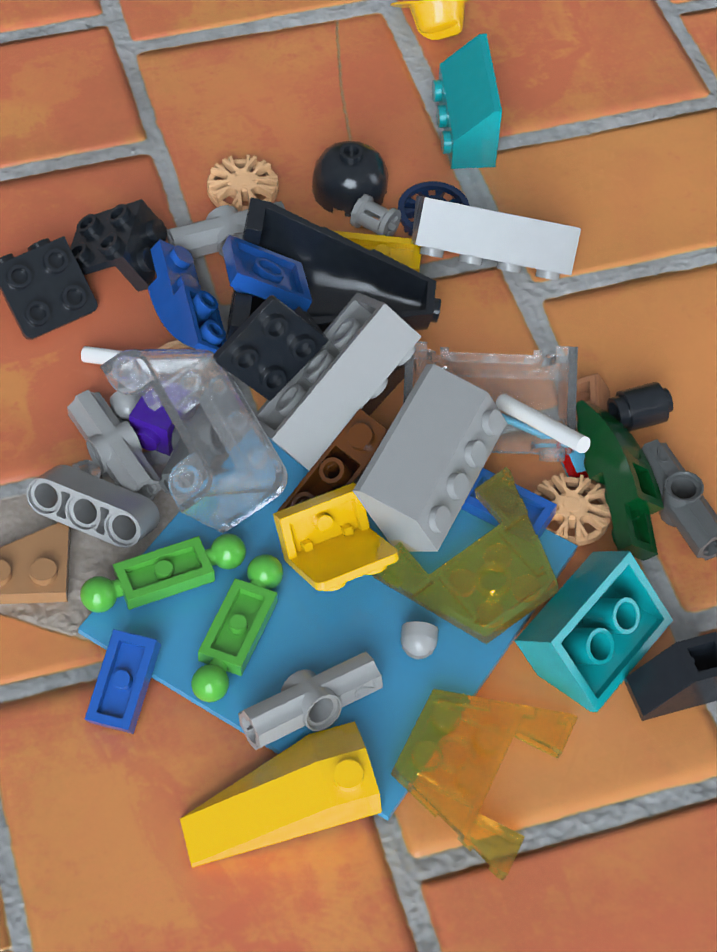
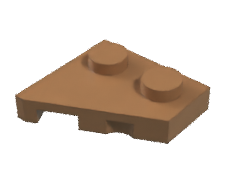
M58 522L0 547V604L68 602L70 526Z

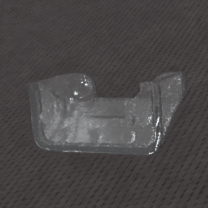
M418 341L415 344L416 350L405 363L403 404L426 364H435L487 391L495 404L501 394H507L576 431L578 347L556 346V354H547L545 358H542V351L534 350L533 355L455 353L449 352V347H440V355H438L434 350H427V342ZM500 410L507 424L491 453L539 455L540 461L562 462L565 461V455L574 452L568 446Z
M131 349L118 353L100 366L109 383L115 390L125 395L139 394L143 397L146 405L154 411L163 405L190 453L189 456L181 460L172 469L168 481L170 493L181 513L224 534L277 498L284 491L288 481L285 465L233 376L216 363L213 358V352L206 349Z

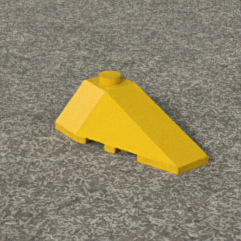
M354 721L308 734L180 818L191 866L196 867L382 813L380 792L367 749Z

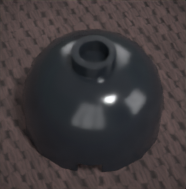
M357 141L338 142L326 148L316 161L313 173L312 192L316 202L331 213H333V208L345 211V216L351 217L354 205L364 194L372 196L375 203L382 205L383 197L388 189V172L381 155L373 147Z

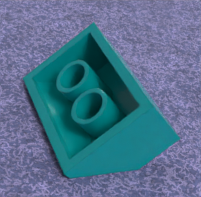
M478 34L440 64L439 79L432 81L433 102H439L440 104L437 105L436 110L438 128H444V131L441 132L442 154L449 155L451 169L496 166L502 107L487 34Z
M596 551L589 555L514 641L539 677L590 712H598L624 681L625 677L629 675L672 623L673 619L630 551Z

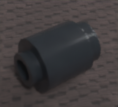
M658 382L618 391L615 397L609 398L607 401L608 413L620 421L629 432L667 422L669 412L673 410V400L669 390L663 388Z

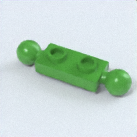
M228 533L218 536L213 541L211 548L205 550L199 536L113 564L116 579L111 581L103 576H95L88 579L81 588L80 598L88 610L102 613L111 609L117 598L123 596L128 609L131 610L214 582L215 571L212 566L217 565L227 570L237 568L246 557V546L240 537Z
M262 554L251 560L247 568V577L250 583L237 578L234 579L198 650V661L208 665H204L195 671L191 680V687L195 696L204 702H216L225 696L229 688V678L226 672L242 677L278 602L277 592L271 591V589L278 586L281 582L283 567L280 561L272 555Z

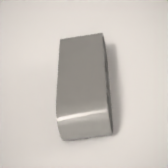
M68 465L53 467L29 483L27 488L28 503L40 515L118 547H132L157 528L160 522L159 510L149 498ZM129 517L134 521L135 525L132 524Z

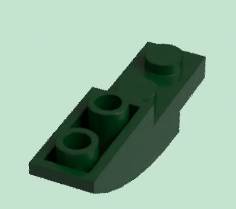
M584 400L576 402L578 432L590 439V447L584 452V467L589 479L606 487L604 495L610 508L613 524L612 538L617 546V551H630L633 557L643 561L658 555L650 515L664 509V505L653 470L643 450L632 434L610 413Z

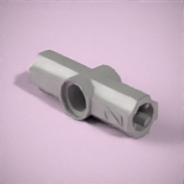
M282 201L273 203L285 209ZM230 205L217 207L208 214L206 220L167 229L168 242L174 246L184 247L192 253L193 258L219 252L224 257L222 247L228 235L239 239L243 238L248 209L238 211L234 206Z
M87 390L76 395L74 401L67 406L68 416L86 440L88 452L97 469L102 474L108 472L115 485L153 500L155 495L162 489L158 483L160 478L143 455L141 444L132 426L127 421L122 423L119 421L100 392L94 393Z
M363 652L317 675L311 670L303 669L297 671L284 682L280 693L239 712L240 726L246 735L247 741L255 750L304 726L312 731L325 730L338 719L342 707L383 688L382 675L378 671L374 659L367 652Z

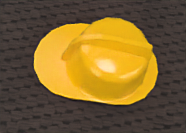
M470 0L404 1L391 3L390 6L410 8L417 30L428 39L441 40L459 35L462 32L465 3Z

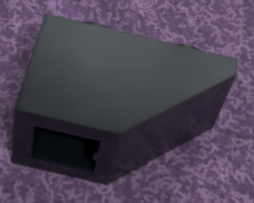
M717 632L676 642L625 677L624 682L642 721L717 701Z

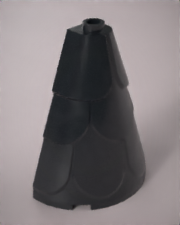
M251 197L242 240L302 263L312 297V303L307 313L311 315L323 333L357 292L386 303L415 331L428 329L430 322L437 323L441 299L435 298V280L375 249L368 250L326 227H320L269 201H262ZM233 289L226 332L227 340L265 299L238 293Z

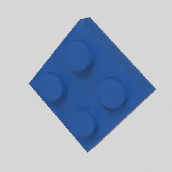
M228 235L222 250L229 283L236 292L252 295V297L258 296L265 300L270 295H274L292 310H296L300 306L307 312L312 303V297L301 262Z

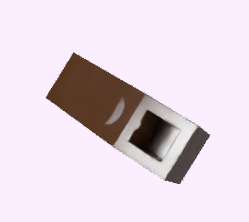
M359 409L278 511L351 483L357 484L388 430L363 410Z

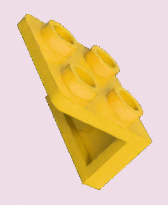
M355 483L273 513L285 562L318 591L338 590L350 580L363 575L380 573L388 565L399 560L397 549L370 528L366 509L353 493V489L356 486Z

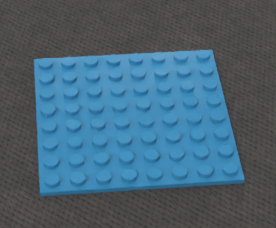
M253 426L193 495L192 499L186 503L143 553L146 554L199 536L206 550L211 548L213 541L218 536L229 533L240 537L246 546V557L242 564L237 568L229 570L222 569L217 565L212 566L215 571L214 582L131 610L128 609L124 597H119L108 611L102 613L92 612L79 626L78 633L107 650L113 629L157 639L162 645L151 678L242 733L244 731L240 726L238 713L280 693L284 682L295 672L306 669L311 670L317 675L363 652H367L374 659L376 667L382 675L383 688L342 707L338 719L327 729L355 721L366 746L380 792L382 813L377 815L388 821L573 557L578 546L545 529L535 546L461 509L438 552H398L399 560L388 565L380 573L360 576L346 582L345 586L335 591H318L285 562L273 513L278 511L309 470L296 462ZM366 511L370 528L388 542ZM262 554L272 555L280 561L283 567L281 582L278 586L271 589V591L277 592L278 602L242 677L226 672L229 678V688L225 696L216 702H204L195 696L191 687V680L195 671L204 665H208L198 661V650L234 579L237 578L250 583L247 577V568L251 560ZM421 621L438 627L437 646L430 656L417 660L409 657L404 652L400 640L401 628L404 623ZM304 726L265 745V747L279 754L308 734L318 731H312Z

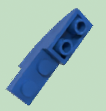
M159 239L151 248L157 278L148 287L155 311L164 327L173 337L185 345L213 356L227 341L218 302L210 293L201 290L192 253L182 246H174Z

